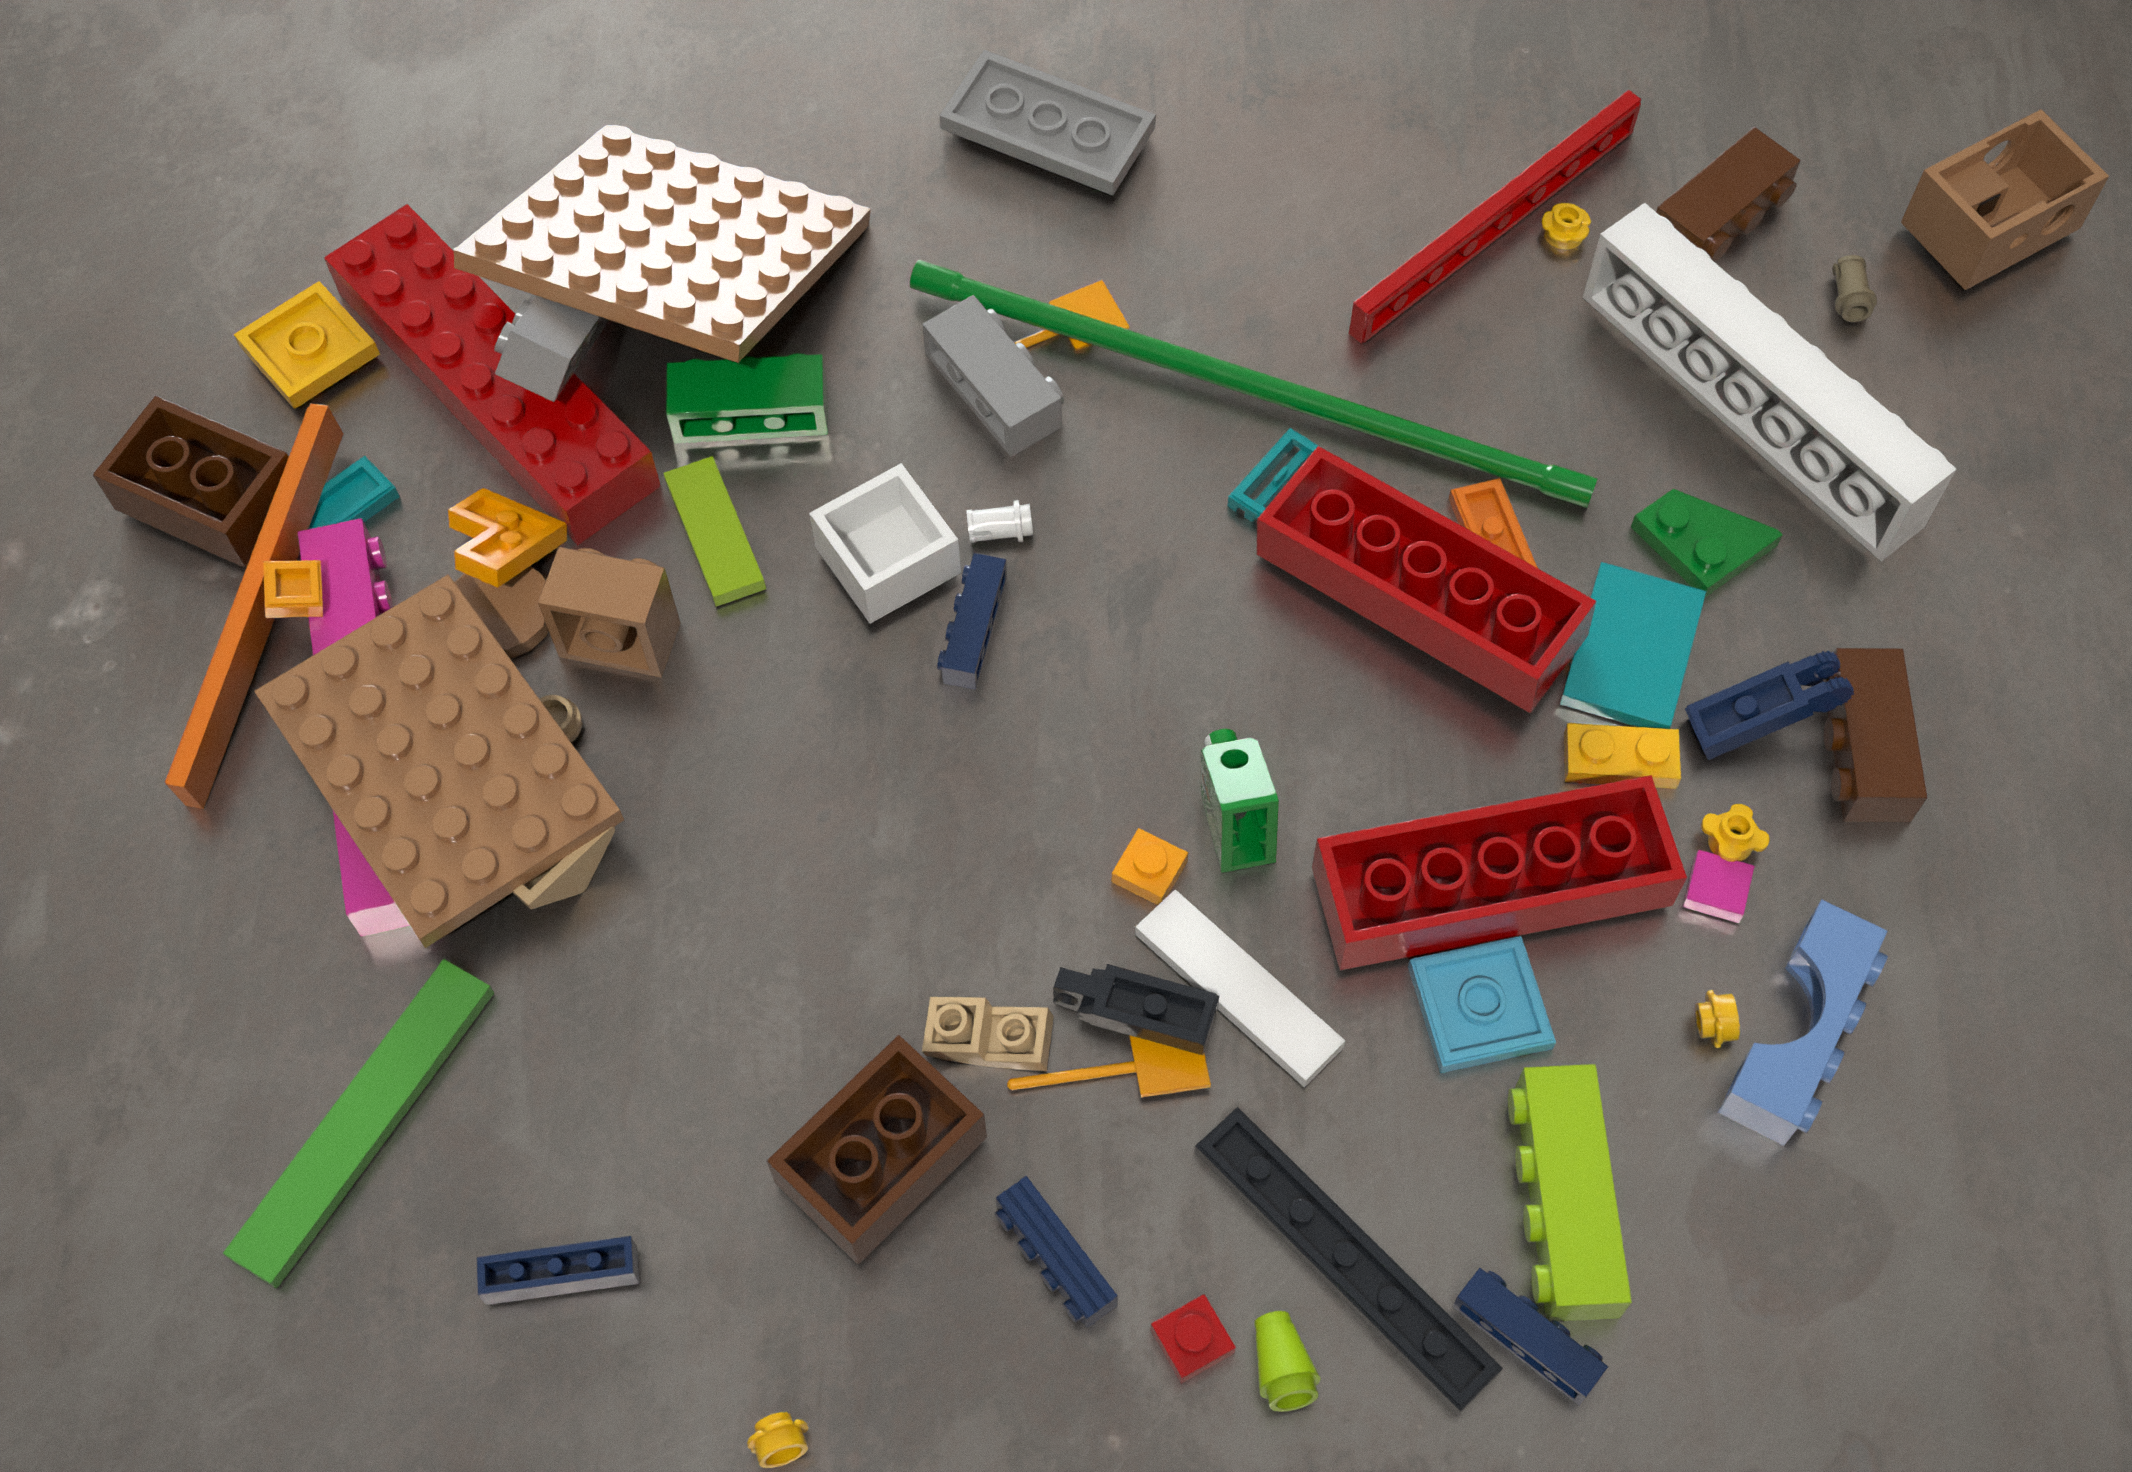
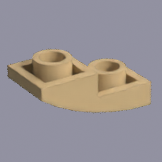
M930 997L922 1052L925 1056L964 1064L1004 1069L1047 1071L1054 1016L1048 1007H993L986 998Z

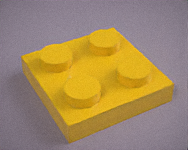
M320 281L233 334L240 348L294 409L380 355L375 341Z

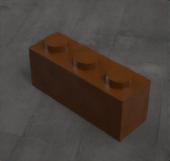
M1753 127L1657 207L1656 213L1668 219L1678 232L1697 248L1703 249L1712 261L1716 262L1728 250L1736 236L1741 232L1745 235L1749 234L1760 223L1768 209L1773 205L1779 208L1787 202L1796 189L1797 183L1793 180L1801 160L1759 129Z
M1836 648L1834 654L1837 655L1841 668L1838 669L1839 672L1829 679H1834L1835 677L1847 678L1854 689V695L1851 696L1852 699H1849L1847 703H1843L1842 706L1838 705L1835 709L1828 711V718L1825 722V747L1827 751H1833L1835 768L1831 777L1832 797L1835 801L1841 802L1843 822H1911L1926 801L1927 792L1904 651L1898 648Z

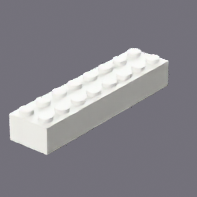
M1643 203L1600 234L1582 297L1881 562L1926 526L1957 470L1939 450L1923 441L1906 426L1898 415L1889 412L1868 394L1858 381L1848 377L1827 359L1818 347L1807 342L1787 324L1782 316L1772 312L1753 296L1742 282L1732 278L1712 261L1703 249L1697 248L1678 232L1668 219L1657 214L1646 203Z

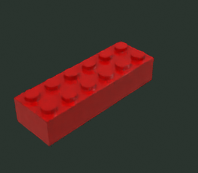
M1317 446L1257 519L1256 554L1529 713L1532 712L1588 637L1596 600L1320 446Z
M1652 775L1317 838L1312 863L1314 878L1340 970L1673 906L1687 879Z

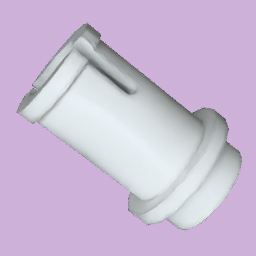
M1014 500V506L973 511L972 509L967 510L970 544L978 541L1017 537L1018 542H1023V536L1033 535L1030 504L1019 505V500Z

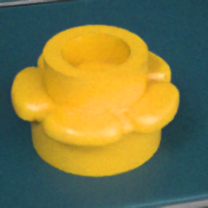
M1556 204L1552 207L1551 211L1545 212L1542 217L1545 239L1555 248L1562 250L1573 249L1580 245L1582 240L1589 235L1590 216L1584 209L1575 204Z
M1708 990L1705 995V1002L1696 1003L1695 1005L1697 1029L1700 1038L1711 1037L1713 1046L1721 1048L1723 1042L1739 1040L1740 1024L1737 1005L1733 994L1716 995L1713 990Z
M788 1412L774 1413L762 1418L755 1424L756 1432L747 1441V1446L751 1449L752 1453L756 1454L760 1467L775 1468L797 1460L807 1452L808 1446L804 1433L808 1431V1425L804 1420L800 1419L793 1422L791 1414Z

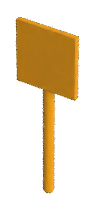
M1103 280L1049 301L1051 305L1130 329L1129 324ZM1043 330L1014 343L1020 342L1028 348L1060 334ZM1068 337L1076 351L1091 345Z
M1129 1035L1134 1061L1012 1078L1008 1080L1007 1087L1010 1090H1019L1136 1073L1142 1098L1211 1088L1205 1054L1199 1055Z

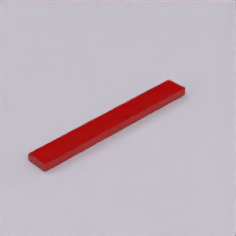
M1627 90L1354 301L1349 334L1361 344L1368 341L1629 137L1634 131L1642 99L1630 90Z

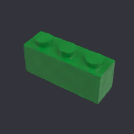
M797 353L782 357L755 358L744 356L739 363L731 360L704 361L700 359L667 363L666 415L674 444L828 435L827 380L823 355Z

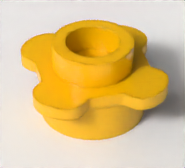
M1734 804L1728 812L1720 815L1709 813L1705 815L1701 823L1702 831L1708 835V845L1711 851L1730 862L1745 860L1753 850L1757 852L1764 851L1769 844L1770 838L1767 832L1760 830L1752 818L1753 811L1743 804ZM1734 829L1740 832V835L1733 833L1731 830Z

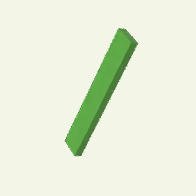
M442 960L225 1249L223 1254L228 1259L277 1289L494 995L490 985L449 961Z

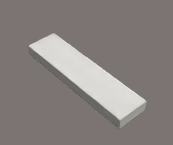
M1177 890L1168 895L1135 927V935L1191 986L1216 993L1220 996L1218 1010L1304 1088L1344 1048L1346 1041Z

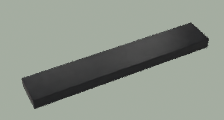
M1235 1108L1195 1145L1194 1153L1457 1416L1501 1373L1503 1367L1241 1109Z

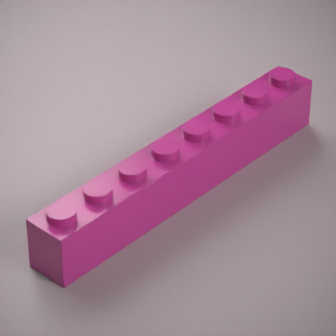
M362 518L298 531L301 561L321 560L323 617H308L313 655L393 608V602L387 582L380 581L379 569L387 567L382 541L379 536L371 538ZM333 810L347 917L361 937L410 926Z

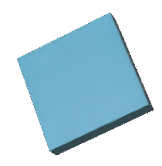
M1521 936L1410 959L1408 965L1409 973L1440 1074L1553 1050L1556 1040Z

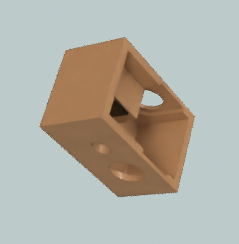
M2040 109L1925 169L1901 223L1947 272L1967 290L2081 229L2109 175ZM2008 140L2004 150L1992 162L1987 164L1983 160L1992 148Z

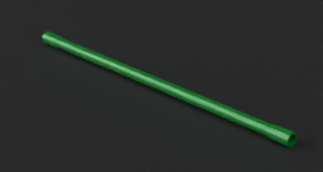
M920 259L914 265L911 273V289L952 302H962L974 295L986 310L993 309L999 315L1537 489L1544 495L1584 508H1588L1598 479L1558 465H1546L970 279L960 272Z

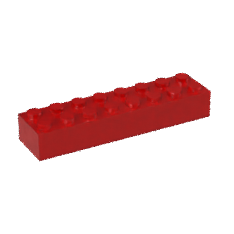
M408 204L324 257L340 296L549 516L567 523V535L577 546L661 487L652 452L575 373H573L555 402L495 374L502 354L494 351V348L504 325L507 322H513L515 313L479 276L454 268V251Z

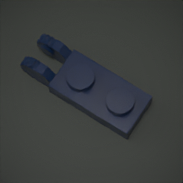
M1828 650L1827 652L1816 653L1814 656L1810 655L1792 664L1788 661L1687 705L1685 711L1707 759H1713L1814 715L1813 712L1826 713L1835 709L1838 705L1842 706L1843 703H1847L1849 699H1852L1851 696L1854 695V689L1850 681L1843 677L1829 679L1839 672L1838 669L1841 668L1837 655ZM1800 685L1812 687L1802 690Z

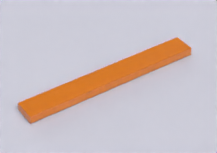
M310 403V406L307 408L166 777V785L185 806L204 809L275 619L265 617L263 561L297 560L300 552L298 531L307 530L310 526L344 433L328 406Z

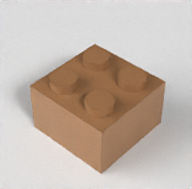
M559 547L538 600V605L560 658L662 678L681 624L665 567H660L649 560L641 558L629 561L609 557L590 548L573 550Z

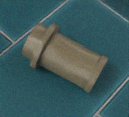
M1847 255L1838 259V264L1834 263L1832 266L1838 291V297L1835 300V310L1848 322H1860L1872 315L1873 309L1877 305V297L1874 291L1869 289L1864 258L1858 255Z

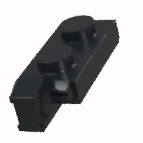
M1107 964L1105 970L1093 968L1091 975L1060 967L1053 987V1003L1077 1011V1018L1090 1022L1091 1025L1199 1055L1204 1054L1220 996L1213 992Z

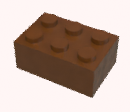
M155 395L93 473V477L115 510L245 568L249 563L289 456L287 452Z
M898 1035L767 1160V1164L774 1183L859 1265L987 1138L985 1116L969 1099Z

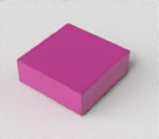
M1698 850L1694 857L1683 907L1739 923L1744 915L1755 866L1740 861H1726L1719 855Z

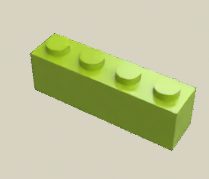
M1596 1064L1524 1067L1515 1088H1511L1508 1091V1113L1511 1124H1520L1523 1146L1516 1147L1515 1163L1519 1182L1528 1183L1531 1205L1524 1206L1523 1224L1527 1242H1536L1539 1265H1533L1531 1269L1534 1300L1536 1303H1544L1546 1319L1549 1321L1620 1319L1632 1303Z

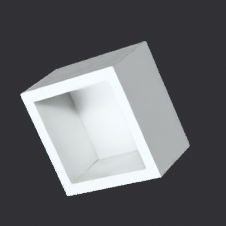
M902 463L809 513L816 549L869 623L878 620L961 573L958 538Z

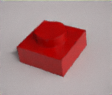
M1205 1294L1151 1323L1150 1330L1181 1384L1235 1354L1236 1347Z

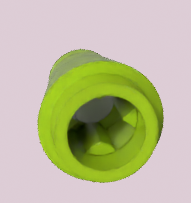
M1274 1311L1258 1317L1254 1321V1326L1256 1330L1260 1396L1268 1399L1269 1407L1273 1411L1285 1412L1308 1406L1319 1396L1316 1386L1321 1378L1295 1325L1291 1321L1290 1314L1286 1311Z

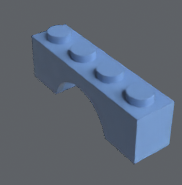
M1821 899L1808 919L1785 967L1800 984L1809 1002L1811 1013L1809 1032L1802 1038L1790 1043L1776 1045L1754 1043L1740 1063L1717 1113L1785 1146L1797 1129L1804 1133L1809 1131L1822 1105L1821 1100L1813 1097L1820 1080L1828 1084L1830 1083L1845 1053L1835 1047L1842 1031L1850 1035L1852 1034L1866 1007L1865 1002L1857 999L1863 984L1865 983L1871 987L1875 984L1888 958V955L1879 951L1887 930Z

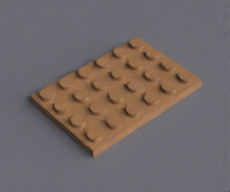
M449 574L254 691L425 948L511 894L513 890L522 884L525 885L553 867L564 857L612 826L615 827L624 821L620 809Z

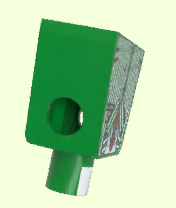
M1231 729L1213 731L1205 738V747L1201 750V795L1221 873L1276 863L1279 799L1258 740L1253 738L1238 740L1236 732ZM1247 812L1242 819L1236 820V813Z

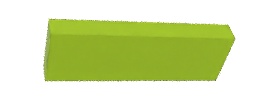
M713 456L664 472L666 485L715 606L717 607L765 590L764 578Z

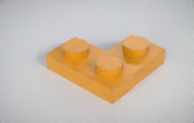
M481 488L448 509L449 528L473 538L454 551L455 569L497 588L567 541V523L485 488Z

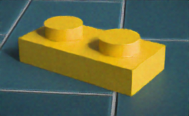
M1567 723L1564 731L1565 782L1607 784L1652 775L1656 788L1677 789L1681 780L1679 730Z

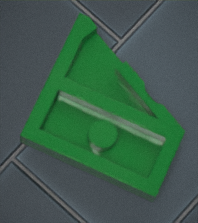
M1676 489L1670 490L1637 513L1631 524V528L1691 587L1707 591L1705 598L1777 547L1783 536L1776 528Z

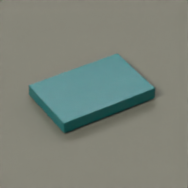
M1601 562L1590 597L1597 602L1589 634L1573 656L1560 705L1636 727L1670 729L1707 591Z

